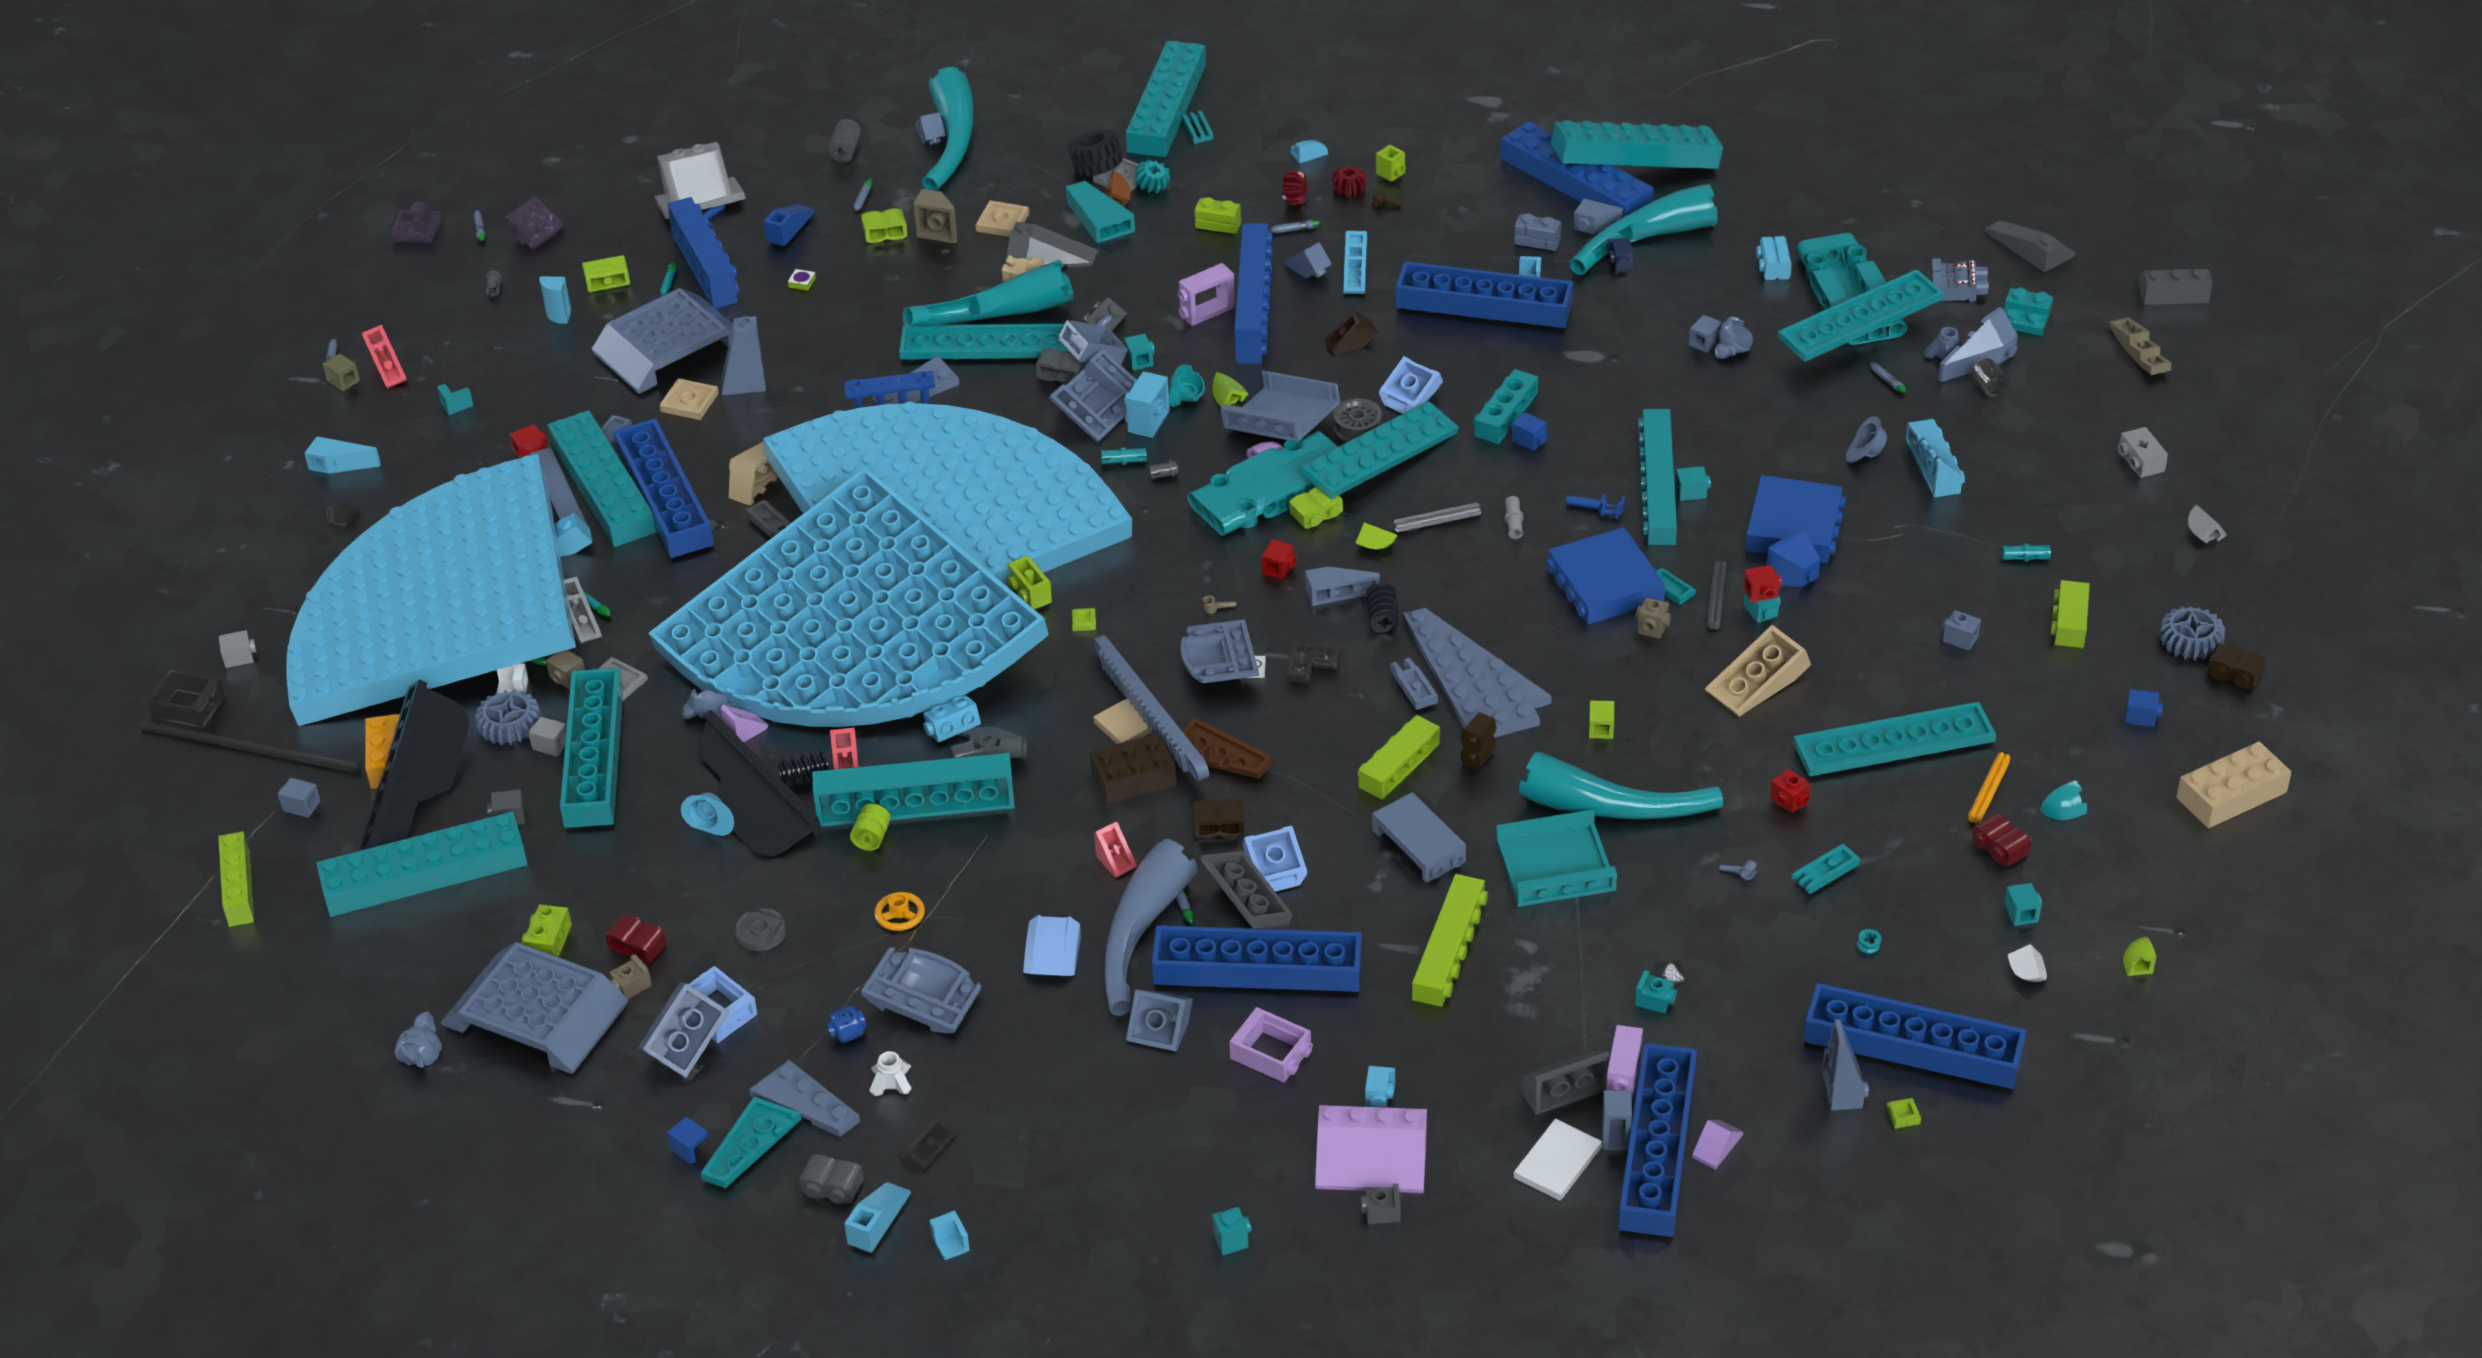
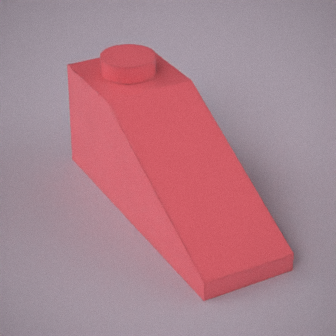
M382 325L361 333L387 389L406 381L407 378Z
M855 728L830 730L834 770L859 767Z

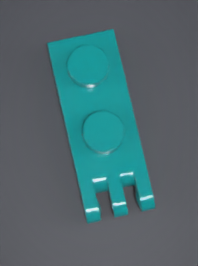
M1841 844L1794 872L1792 879L1798 882L1802 888L1806 887L1805 890L1811 894L1857 867L1860 863V857L1844 844Z

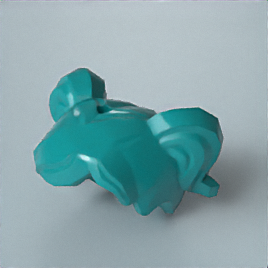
M1180 365L1175 370L1170 381V406H1178L1182 401L1196 402L1205 391L1203 378L1198 372L1192 371V366Z

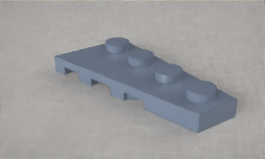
M939 356L934 357L911 372L933 371L935 388L928 389L929 397L959 385V378ZM920 390L906 392L908 402L916 403L921 401ZM898 393L884 394L885 404H899ZM876 396L872 397L873 406H877Z
M790 1060L749 1089L751 1097L762 1098L771 1103L800 1112L801 1117L811 1120L813 1125L839 1137L860 1122L859 1115Z

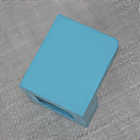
M1521 256L1519 260V275L1540 277L1541 257Z
M955 1210L929 1220L932 1239L944 1260L970 1251L968 1234Z

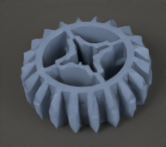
M2190 605L2188 608L2180 606L2178 610L2172 609L2170 613L2165 614L2160 623L2159 639L2162 641V646L2167 647V652H2174L2175 657L2183 656L2184 660L2187 657L2192 658L2194 661L2196 658L2204 660L2206 656L2212 657L2219 644H2224L2225 626H2223L2222 620L2217 619V614H2210L2209 609L2201 610L2200 606L2197 609L2192 608Z
M515 689L512 692L505 690L504 693L499 694L496 692L495 696H487L486 701H481L480 707L476 708L475 722L478 732H480V735L485 740H490L492 744L499 742L501 746L507 742L512 745L514 741L521 743L522 738L529 739V730L538 721L541 712L536 699L532 698L531 694L526 695L524 691L517 693Z

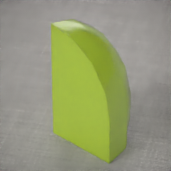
M1216 372L1212 391L1220 407L1234 404L1238 400L1242 402L1248 395V392L1232 378Z
M1364 523L1356 544L1369 549L1381 550L1394 543L1398 535Z
M2147 936L2138 938L2128 945L2123 955V965L2127 976L2153 974L2156 961L2153 945Z

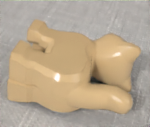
M1008 255L1007 264H1004L1002 268L1003 282L1026 271L1043 266L1044 262L1038 257L1027 260L1025 258H1013V256Z

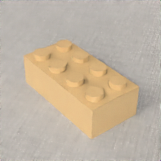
M2259 741L2181 776L2176 798L2207 828H2211L2287 793L2292 771Z

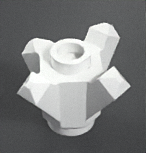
M888 1051L882 1053L877 1060V1064L871 1068L875 1073V1078L869 1091L873 1096L883 1095L885 1089H897L899 1093L907 1095L912 1088L905 1074L911 1065L899 1058L895 1052Z

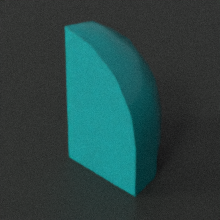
M2075 780L2055 789L2044 800L2040 811L2047 817L2056 820H2069L2087 814V803H2082L2078 793L2082 791L2080 785Z

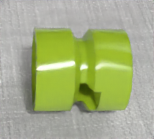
M877 804L862 806L850 834L853 844L863 850L872 851L878 849L891 820L889 812Z

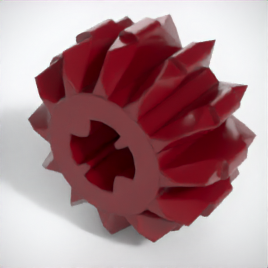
M1344 165L1343 168H1337L1332 176L1334 191L1338 192L1339 196L1346 195V198L1351 195L1355 197L1356 194H1362L1367 186L1365 171L1361 170L1360 167H1353V165L1350 167Z
M1291 170L1285 172L1282 192L1286 204L1299 205L1305 203L1308 183L1304 171Z

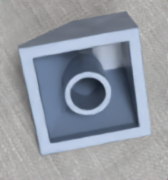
M1136 989L1126 1041L1177 1051L1189 1022L1193 998Z

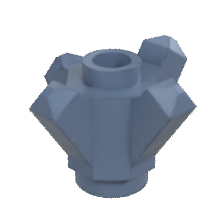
M1953 327L1942 328L1937 338L1924 351L1925 358L1933 359L1935 356H1938L1944 360L1956 346L1962 347L1963 343L1959 339L1958 331Z

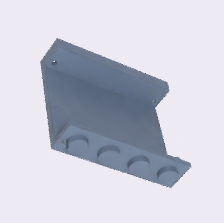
M1262 371L1264 388L1243 407L1224 405L1221 408L1224 428L1299 442L1340 404L1338 385L1330 382Z

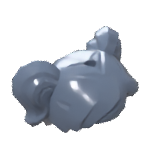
M1731 316L1727 318L1721 326L1719 332L1720 343L1715 347V356L1718 359H1725L1731 355L1734 356L1736 353L1747 352L1752 346V333L1744 327V321L1739 320L1737 317Z
M693 689L690 694V700L683 707L682 715L685 719H691L697 715L704 718L703 715L712 710L723 721L722 705L736 707L735 703H729L727 695L705 690L697 694Z
M429 1012L417 1015L414 1020V1026L405 1030L399 1036L396 1043L395 1055L397 1059L409 1066L416 1064L418 1067L423 1068L424 1066L431 1065L437 1060L439 1052L442 1050L441 1041L435 1034L437 1030L436 1025Z

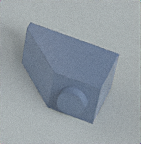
M939 112L920 116L915 123V128L923 144L929 143L930 146L940 144L941 140L946 136Z
M1583 199L1574 212V230L1590 234L1600 233L1622 218L1623 208Z
M1320 242L1284 262L1287 267L1306 279L1313 275L1315 278H1318L1326 273L1325 268L1332 264Z

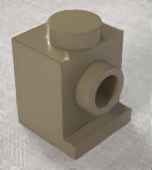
M636 955L631 956V961L609 972L611 978L609 981L628 999L652 986L648 968Z

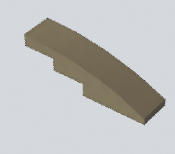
M2129 317L2109 322V327L2120 344L2139 366L2150 375L2171 371V362L2160 355V346L2150 340L2147 329Z

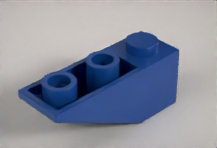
M796 204L773 210L763 221L766 241L785 246L815 213V209Z

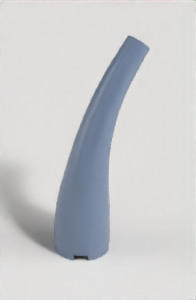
M1164 839L1162 842L1159 841L1137 867L1124 891L1111 924L1105 954V986L1109 1011L1114 1015H1125L1132 1010L1131 991L1129 985L1126 984V975L1135 945L1155 918L1198 873V866L1194 858H1191L1189 861L1182 853L1184 847L1170 839Z

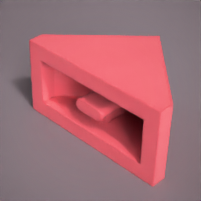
M1117 821L1094 832L1096 857L1114 877H1118L1138 867Z

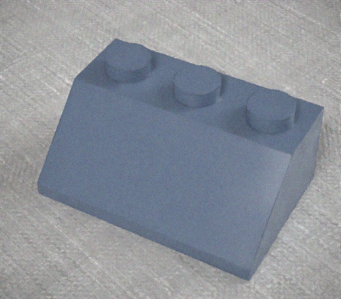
M680 982L637 1049L686 1078L729 1011L687 983Z

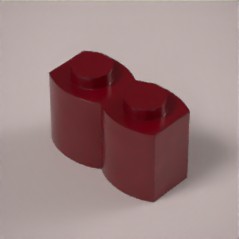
M1996 813L1974 826L1972 839L1975 845L1990 853L1994 861L2008 867L2030 854V838L2020 829L2013 827L2004 816Z
M625 914L605 934L607 947L611 950L630 957L636 955L643 964L647 965L667 945L665 932L661 927L643 923L640 918Z

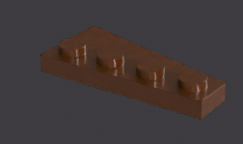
M1195 717L1182 731L1203 757L1208 767L1260 779L1273 763L1272 756Z

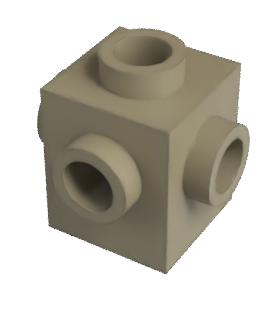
M1646 597L1643 605L1638 606L1635 619L1638 620V633L1660 639L1671 621V613H1668L1669 603Z

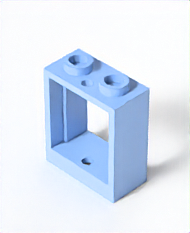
M715 966L688 984L705 996H709L718 990L733 1002L725 1008L729 1012L712 1037L717 1043L757 1015L755 998Z

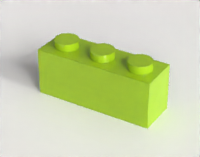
M2061 580L2060 589H2055L2053 603L2058 605L2053 606L2052 619L2057 620L2052 621L2051 635H2055V645L2084 648L2090 583Z

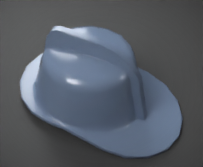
M1869 417L1860 426L1855 439L1846 453L1847 462H1856L1863 456L1875 457L1882 451L1887 441V433L1881 427V421L1878 417Z

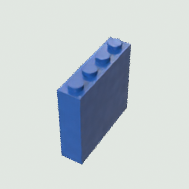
M1761 475L1748 526L1745 551L1768 555V547L1803 528L1806 530L1820 558V563L1828 564L1830 554L1835 555L1836 541H1833V539L1838 540L1840 526H1837V524L1841 525L1843 511L1840 510L1845 509L1846 496H1842L1843 487Z
M1624 527L1548 549L1546 567L1549 573H1553L1558 586L1564 589L1568 600L1573 602L1578 615L1582 616L1587 624L1637 610L1638 606L1643 605L1646 597L1664 602L1665 583Z

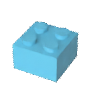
M1143 371L1140 377L1134 381L1133 388L1130 392L1126 393L1124 398V405H1126L1127 409L1125 422L1128 424V432L1153 438L1169 413L1168 377Z

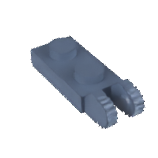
M1405 658L1403 661L1406 669L1402 671L1397 662L1390 664L1394 678L1416 710L1438 703V695L1420 668L1410 658Z

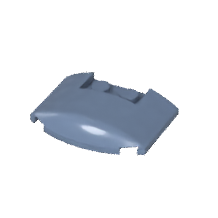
M1245 619L1189 626L1187 628L1189 635L1182 637L1181 658L1185 668L1194 679L1201 683L1259 676Z
M889 948L861 990V995L882 1011L887 1008L930 1026V1031L955 1033L981 991L982 986L978 982L975 985L969 978L970 973L940 955L909 948V953H894L895 948Z

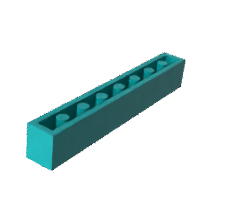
M1643 409V418H1638V431L1643 432L1639 433V446H1643L1640 447V461H1644L1640 463V475H1645V477H1641V490H1645L1642 491V505H1646V507H1643L1642 518L1647 520V522H1643V536H1648V545H1676L1677 520L1670 409Z

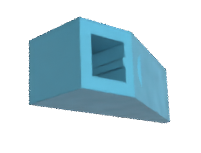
M318 436L305 451L308 469L330 474L379 467L381 465L376 447Z
M574 512L555 523L560 557L575 554L593 543L590 528Z
M886 1182L859 1202L844 1223L848 1244L872 1253L911 1194V1191Z

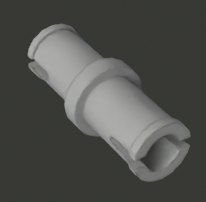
M1510 496L1505 500L1507 511L1505 521L1508 524L1509 537L1518 539L1523 536V513L1520 511L1519 498Z

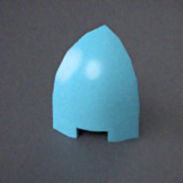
M1305 140L1291 146L1290 153L1299 163H1303L1328 155V150L1319 141Z

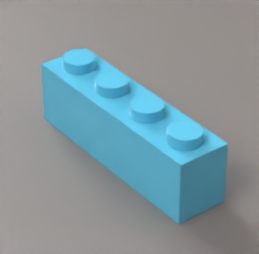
M1934 419L1909 422L1907 425L1906 442L1933 496L1940 497L1960 494L1961 486L1965 482L1964 473L1962 470H1959L1957 459L1955 456H1952L1949 443L1945 442L1941 428L1937 426Z

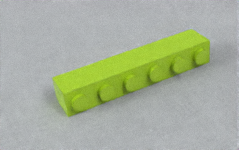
M1455 874L1412 982V1000L1442 1007L1445 998H1450L1453 989L1452 980L1453 978H1458L1460 971L1459 962L1460 960L1464 961L1466 957V944L1472 941L1474 935L1473 926L1479 923L1481 917L1480 908L1485 906L1487 902L1488 891H1485V880Z

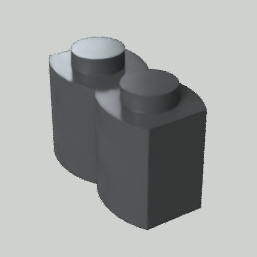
M1046 348L1043 349L1036 363V377L1044 381H1059L1063 384H1068L1086 365L1085 362L1078 361L1071 352L1064 353L1058 349Z
M815 1154L811 1155L799 1181L802 1192L811 1198L827 1197L832 1202L841 1204L852 1203L864 1176L862 1167L856 1163L846 1160L836 1161L828 1156Z

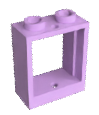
M1221 263L1180 280L1178 296L1180 299L1179 314L1181 318L1193 326L1235 308L1234 273ZM1216 286V298L1196 306L1195 294Z
M1256 1007L1229 1041L1230 1059L1283 1083L1290 1075L1296 1073L1299 1063L1304 1057L1309 1056L1313 1047L1310 1030ZM1262 1033L1294 1046L1283 1061L1251 1048Z
M1616 1025L1607 1073V1090L1631 1091V1106L1633 1109L1641 1065L1643 1028Z

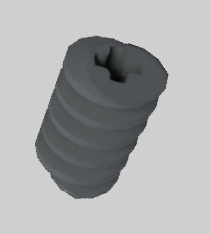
M843 119L835 127L828 152L838 162L845 163L852 159L861 132L860 126L855 121Z

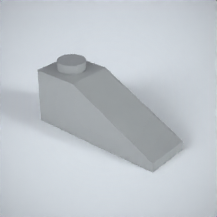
M577 576L564 579L574 637L579 644L602 637Z

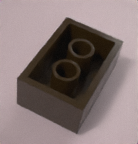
M1160 733L1090 752L1091 771L1107 805L1177 785L1175 763Z

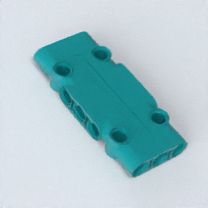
M1851 233L1804 240L1796 247V252L1806 268L1805 275L1810 279L1811 287L1824 310L1886 283L1875 262L1866 260V248L1859 245ZM1903 318L1848 343L1859 345L1897 338L1906 332L1907 325Z
M1320 431L1302 438L1299 442L1287 440L1284 443V447L1279 450L1270 448L1232 466L1226 474L1214 475L1210 479L1211 483L1188 493L1189 505L1221 536L1240 527H1254L1257 524L1258 515L1262 514L1266 518H1272L1290 509L1289 501L1295 496L1309 493L1316 486L1300 473L1302 465L1337 448V446Z

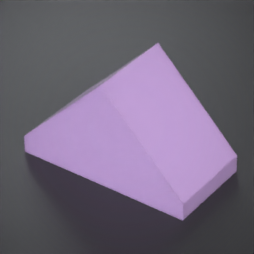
M724 704L721 707L723 722L743 742L766 730L769 726L763 719L750 711Z
M1707 1120L1692 1158L1716 1170L1743 1136V1131L1721 1120Z

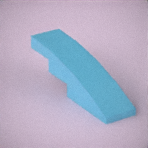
M1346 231L1344 294H1365L1367 231Z

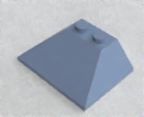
M1101 349L1089 360L1085 368L1066 386L1064 384L1061 385L1050 395L1049 399L1098 443L1125 418L1127 409L1126 405H1124V398L1126 393L1130 392L1136 379L1106 351Z

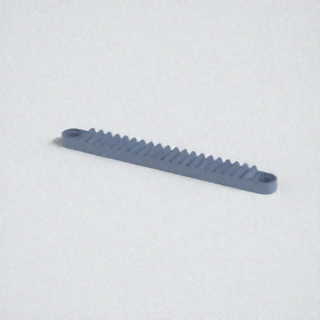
M1105 635L1093 639V647L1100 659L1102 670L1106 671V675L1110 676V680L1114 681V685L1118 686V690L1122 691V695L1130 699V704L1134 705L1135 711H1138L1139 716L1143 717V722L1147 723L1152 733H1160L1170 755H1173V760L1177 761L1182 771L1189 772L1197 782L1209 777V770L1203 757Z

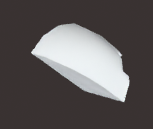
M2031 944L2008 954L2012 970L2023 980L2040 982L2047 979L2042 955Z

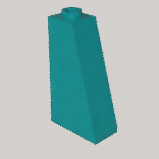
M1086 181L1066 186L1067 204L1096 243L1135 232L1134 214Z

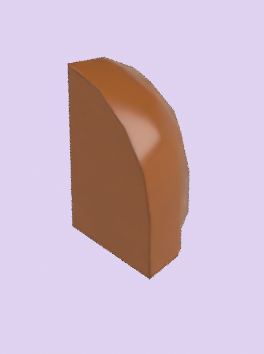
M1113 171L1104 194L1123 206L1130 200V186L1122 175Z

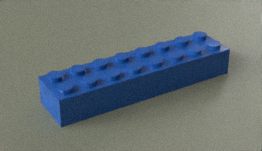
M1530 121L1501 139L1502 160L1579 202H1582L1583 199H1588L1623 208L1622 218L1653 202L1652 186L1612 165L1562 163L1551 146L1553 134Z
M1243 223L1235 318L1236 364H1262L1263 355H1267V342L1264 341H1268L1269 316L1267 314H1269L1273 262L1272 232H1268V223Z
M1406 261L1403 263L1396 285V308L1551 326L1554 328H1566L1573 302V281Z
M656 418L614 430L617 452L630 477L652 510L656 530L670 558L713 546L711 524Z
M1156 926L1152 959L1153 985L1359 992L1362 932Z
M1817 983L1805 1022L1803 1042L1828 1047V1039H1831L1834 1021L1841 1020L1853 1053L2014 1089L2027 1029Z
M1644 1043L1620 1204L1619 1230L1674 1237L1696 1070L1697 1049Z

